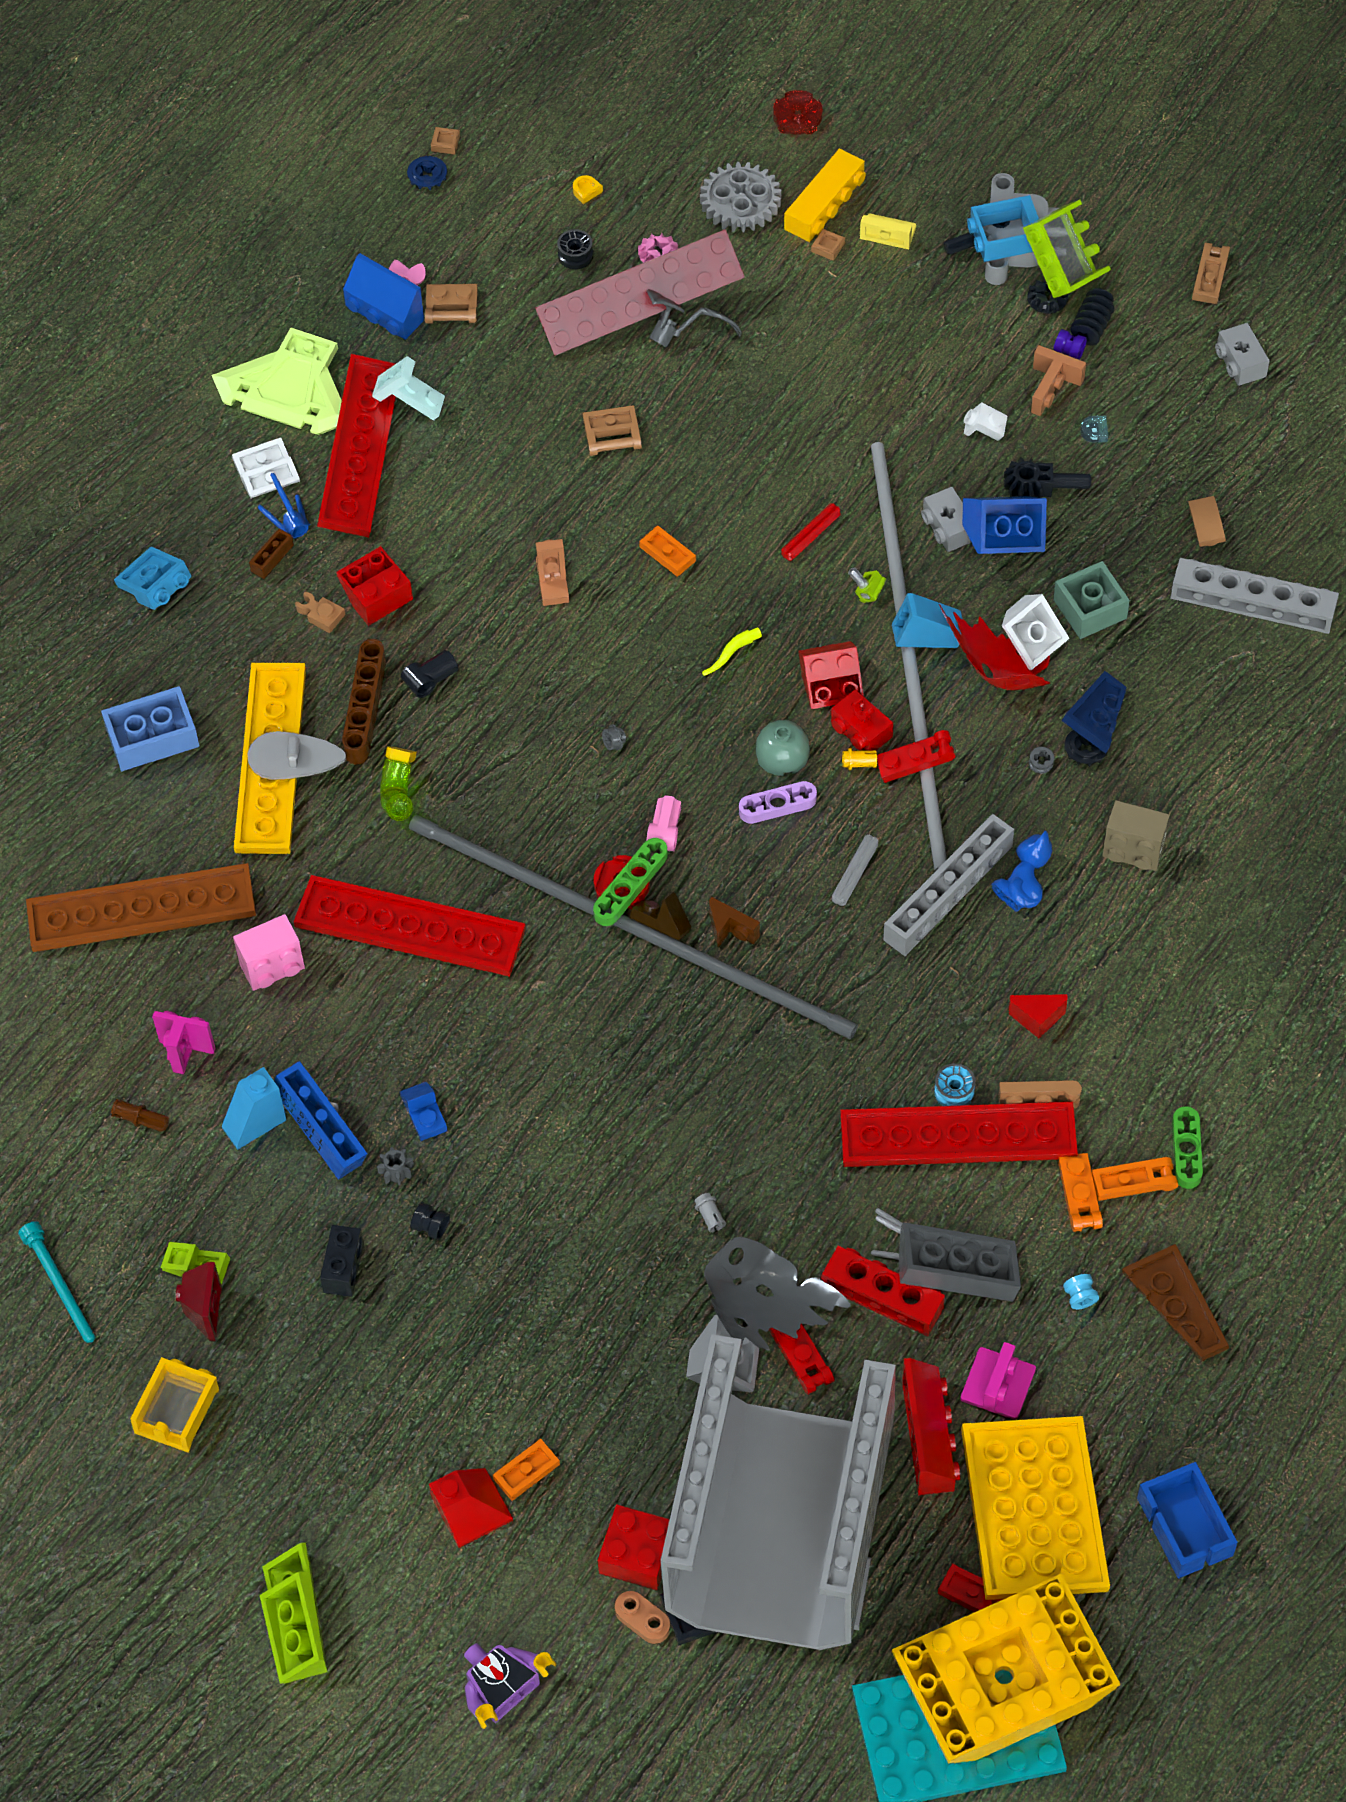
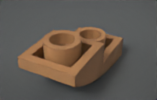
M1211 496L1188 501L1199 547L1214 546L1217 543L1225 542V534L1215 497Z

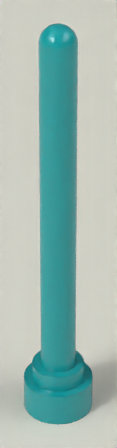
M33 1221L24 1225L18 1231L23 1244L34 1249L83 1340L86 1343H92L95 1335L43 1243L45 1232L40 1223Z

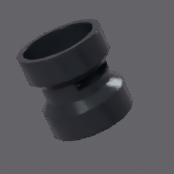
M422 1202L412 1216L410 1227L418 1232L425 1231L429 1237L438 1241L448 1227L450 1214L442 1210L435 1211L431 1205Z

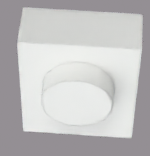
M981 402L973 410L970 409L965 415L964 434L970 436L974 431L978 430L999 441L1004 437L1007 415Z

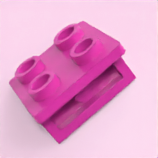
M154 1011L152 1018L158 1039L167 1049V1060L170 1061L173 1072L185 1073L192 1050L214 1054L216 1048L210 1025L204 1019L199 1017H182L171 1011Z
M1004 1342L1000 1353L980 1347L961 1394V1401L1017 1420L1035 1374L1036 1366L1014 1357L1015 1345Z

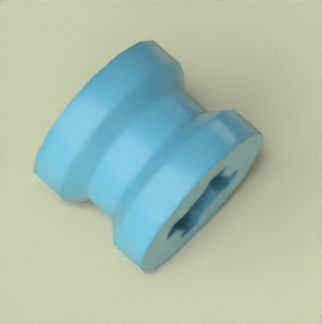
M1090 1274L1074 1276L1064 1283V1290L1071 1297L1069 1303L1072 1309L1087 1308L1099 1300L1098 1292L1092 1288L1093 1279Z

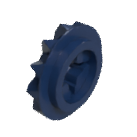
M419 157L412 161L407 169V176L411 184L417 185L420 190L423 187H428L430 190L432 186L440 187L441 182L446 180L447 167L437 157ZM423 172H426L428 174L432 172V176H423Z

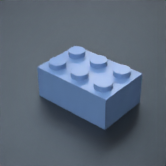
M180 686L101 711L121 771L200 747L196 729Z

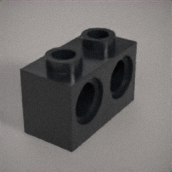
M331 1226L320 1276L323 1293L353 1297L364 1246L360 1228Z

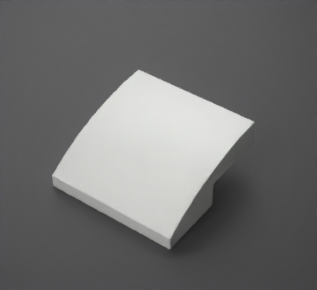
M282 438L232 454L236 469L250 498L277 490L270 476L271 473H275L282 487L300 481Z

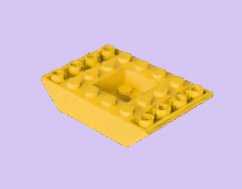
M1062 1574L892 1649V1653L948 1764L976 1761L1090 1709L1120 1686L1117 1676ZM1000 1670H1006L1012 1674L1013 1680L1008 1684H1001L996 1680L995 1674Z

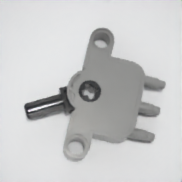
M999 173L992 179L990 203L1030 195L1039 219L1059 209L1048 207V202L1040 195L1014 193V178L1007 173ZM1021 219L982 226L988 242L1025 234ZM1047 223L1044 224L1048 237L1059 238L1067 236L1065 229L1047 227ZM966 233L943 243L945 252L947 254H954L975 246L974 233ZM1053 247L1057 257L1065 256V248ZM1034 252L986 261L985 279L992 285H1000L1007 280L1008 266H1038Z

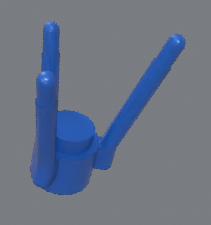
M271 473L270 476L288 512L283 516L282 524L262 505H259L258 509L279 529L292 535L293 538L301 537L308 531L310 523L305 516L300 496L295 495L297 512L293 510L275 473Z

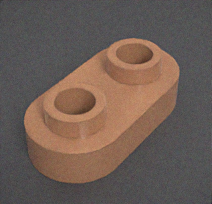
M627 1591L618 1596L615 1602V1613L619 1621L648 1643H661L668 1637L670 1621L664 1612L637 1592ZM628 1602H633L636 1604V1607L629 1610L625 1608V1605ZM651 1621H658L660 1625L657 1628H651L649 1623Z

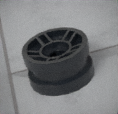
M571 229L560 235L557 240L560 263L572 270L588 266L593 259L592 238L590 235L579 229Z

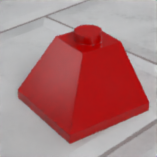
M486 1468L455 1470L429 1484L431 1498L458 1548L513 1521V1517Z

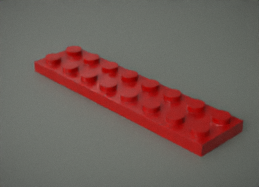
M355 354L350 356L317 527L369 538L396 396L391 394L380 402L373 398L372 395L378 376L396 363Z
M314 875L310 876L294 919V926L296 928L509 977L526 930L525 923Z
M1073 1102L840 1110L843 1167L1058 1160L1059 1157L1078 1155Z

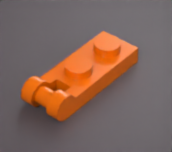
M1088 1153L1071 1157H1059L1058 1165L1072 1231L1079 1232L1082 1231V1228L1092 1227L1093 1230L1102 1229V1215L1099 1210ZM1089 1212L1090 1215L1080 1216L1079 1213Z
M1163 1157L1092 1170L1098 1201L1158 1190L1171 1191L1176 1189L1179 1185L1177 1177L1172 1174V1169L1174 1168L1172 1159L1170 1157ZM1153 1172L1160 1173L1161 1177L1154 1178Z

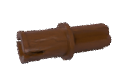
M116 1099L111 1109V1116L130 1121L136 1127L143 1125L161 1132L165 1131L169 1124L168 1116L147 1110L146 1106L142 1104L137 1106Z

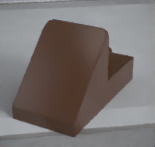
M713 897L710 898L709 916L717 947H720L730 932L741 941L747 940L755 944L760 937V922Z

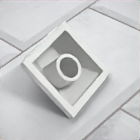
M1043 594L1025 595L1006 611L1002 627L1029 670L1034 669L1069 639Z

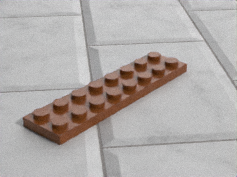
M248 863L26 899L30 943L33 952L256 916Z

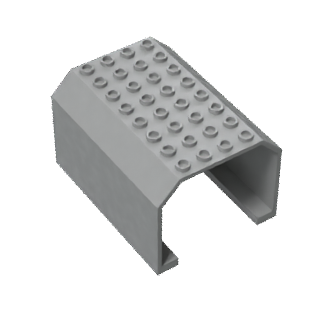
M711 1334L661 1556L665 1610L698 1629L817 1650L850 1644L894 1422L896 1365L864 1360L853 1421L747 1404L732 1395L742 1339Z

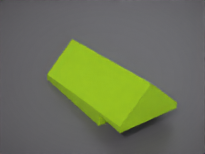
M301 1542L262 1566L268 1590L260 1595V1600L280 1684L328 1672L310 1557L306 1543Z

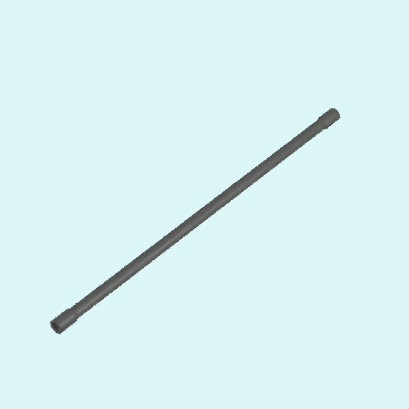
M417 814L412 818L409 824L410 830L449 846L594 916L593 906L596 901L439 827L438 824ZM608 908L606 911L601 909V914L604 915L606 912L611 914V908ZM624 914L613 924L820 1023L843 1037L851 1040L857 1031L858 1024L837 1014L825 1011L683 942L635 921Z

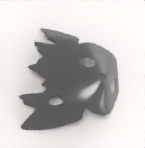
M735 1237L725 1244L706 1265L704 1271L709 1289L716 1298H711L712 1305L732 1338L742 1339V1343L744 1338H747L757 1347L768 1351L770 1350L769 1346L758 1333V1329L768 1332L770 1328H774L797 1339L796 1331L800 1329L801 1323L811 1326L828 1324L826 1320L818 1316L809 1306H819L829 1311H833L835 1306L843 1308L851 1306L843 1294L816 1277L808 1278L802 1285L797 1286V1269L790 1261L779 1256L767 1246L745 1237ZM738 1247L742 1248L744 1253L742 1260L738 1264H730L729 1254L731 1251ZM740 1277L742 1283L735 1285L733 1279L735 1280ZM764 1285L771 1290L774 1296H764L757 1292L756 1287ZM734 1318L743 1319L748 1326L745 1328L740 1327Z

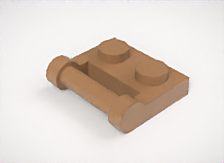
M427 284L425 324H433L434 321H469V323H477V284Z
M634 405L583 413L590 456L598 455V452L630 447H633L634 450L642 448ZM631 433V437L599 442H596L595 439Z

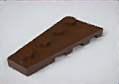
M1176 1244L1122 1268L1123 1274L1201 1361L1229 1349L1221 1329Z

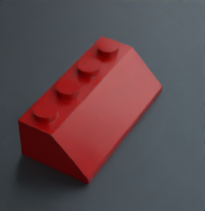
M904 1358L902 1387L918 1495L954 1492L955 1481L960 1480L959 1463L953 1462L952 1452H956L954 1433L949 1434L947 1424L952 1423L950 1405L945 1406L943 1396L948 1395L946 1377L940 1378L939 1367L912 1358Z

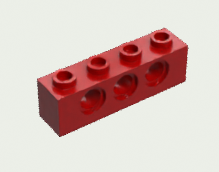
M837 1246L822 1273V1281L834 1287L845 1298L927 1337L930 1335L944 1308L945 1295L940 1290L900 1283L898 1273L888 1269L880 1261H871L862 1257L858 1251L852 1248L845 1249ZM854 1273H860L864 1275V1277L861 1279H854L851 1277V1275ZM885 1285L890 1287L891 1290L883 1292L878 1287ZM907 1298H914L918 1302L915 1304H908L904 1300Z

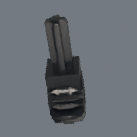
M1020 457L1018 463L1011 461L1009 468H1006L1004 471L1005 490H1009L1010 497L1016 495L1018 497H1051L1053 488L1089 489L1092 481L1090 474L1053 473V463H1033L1032 457L1028 461H1024Z

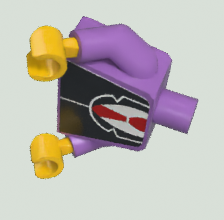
M476 1643L464 1654V1657L473 1665L466 1673L468 1682L464 1689L467 1707L478 1719L481 1728L484 1729L486 1728L485 1721L491 1718L494 1723L498 1722L540 1684L539 1675L536 1671H539L543 1677H547L549 1674L545 1668L548 1665L556 1666L557 1664L548 1652L536 1654L514 1647L504 1648L502 1645H497L487 1654Z

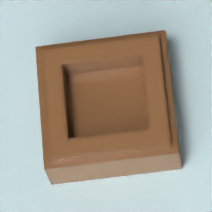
M435 127L431 142V152L456 154L460 130Z
M822 229L811 246V252L834 261L845 244V237Z

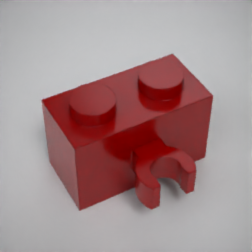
M857 690L852 691L831 708V724L839 734L843 733L849 738L852 745L859 751H877L893 738V722Z

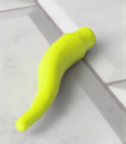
M757 627L736 635L725 646L719 659L712 667L704 670L702 674L705 676L721 668L737 649L761 638L760 629Z

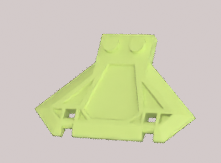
M290 328L278 351L212 375L223 404L232 406L235 401L242 402L241 410L298 429H302L306 423L312 425L310 432L316 435L334 430L337 427L342 400L328 370V366L338 350L337 342ZM242 389H245V390H248V392L245 393V392H242L241 390H242ZM311 413H317V416L311 415Z

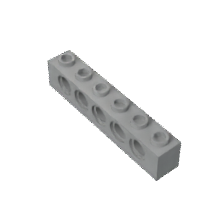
M1180 558L1170 599L1329 634L1339 593L1324 588L1319 589L1305 586L1301 583L1278 580L1275 577L1260 576L1248 571L1233 570L1221 565L1206 564L1194 559Z
M992 814L884 923L883 941L906 956L1013 847L1014 829Z

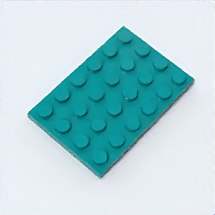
M1000 1670L995 1674L996 1680L1001 1684H1008L1013 1680L1012 1674L1006 1670ZM904 1675L852 1685V1693L878 1802H922L1066 1772L1067 1770L1056 1724L976 1761L948 1764Z

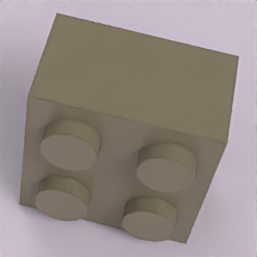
M1115 800L1106 828L1102 857L1109 858L1113 862L1132 864L1143 870L1157 871L1166 841L1170 814Z

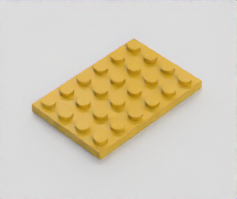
M1083 1416L962 1424L961 1431L985 1599H1006L1059 1574H1062L1072 1594L1109 1592L1110 1582Z

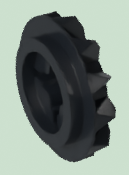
M1037 280L1033 286L1029 287L1027 300L1034 310L1051 314L1062 310L1066 306L1068 294L1053 298L1046 280L1044 282ZM1046 291L1050 292V301L1046 298Z
M1074 730L1065 739L1064 751L1067 752L1069 760H1075L1078 765L1083 763L1088 764L1090 767L1093 763H1101L1102 759L1107 756L1108 751L1105 754ZM1082 744H1084L1085 746L1091 745V751H1088L1087 749H1084L1082 751Z

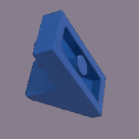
M427 1082L400 1091V1096L420 1141L448 1131L436 1103L435 1092Z

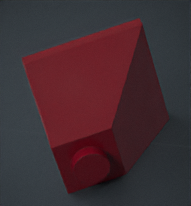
M207 1262L183 1273L182 1284H177L176 1302L181 1303L183 1313L209 1341H216L222 1291L215 1262Z

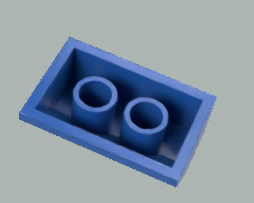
M359 253L343 288L345 306L352 312H358L365 316L371 323H377L386 328L392 335H398L406 340L424 321L420 287Z
M963 498L962 525L978 554L1045 552L1047 498Z

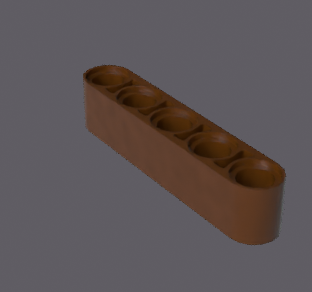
M368 639L360 646L342 737L346 760L355 765L364 763L369 757L386 668L384 646L377 639Z

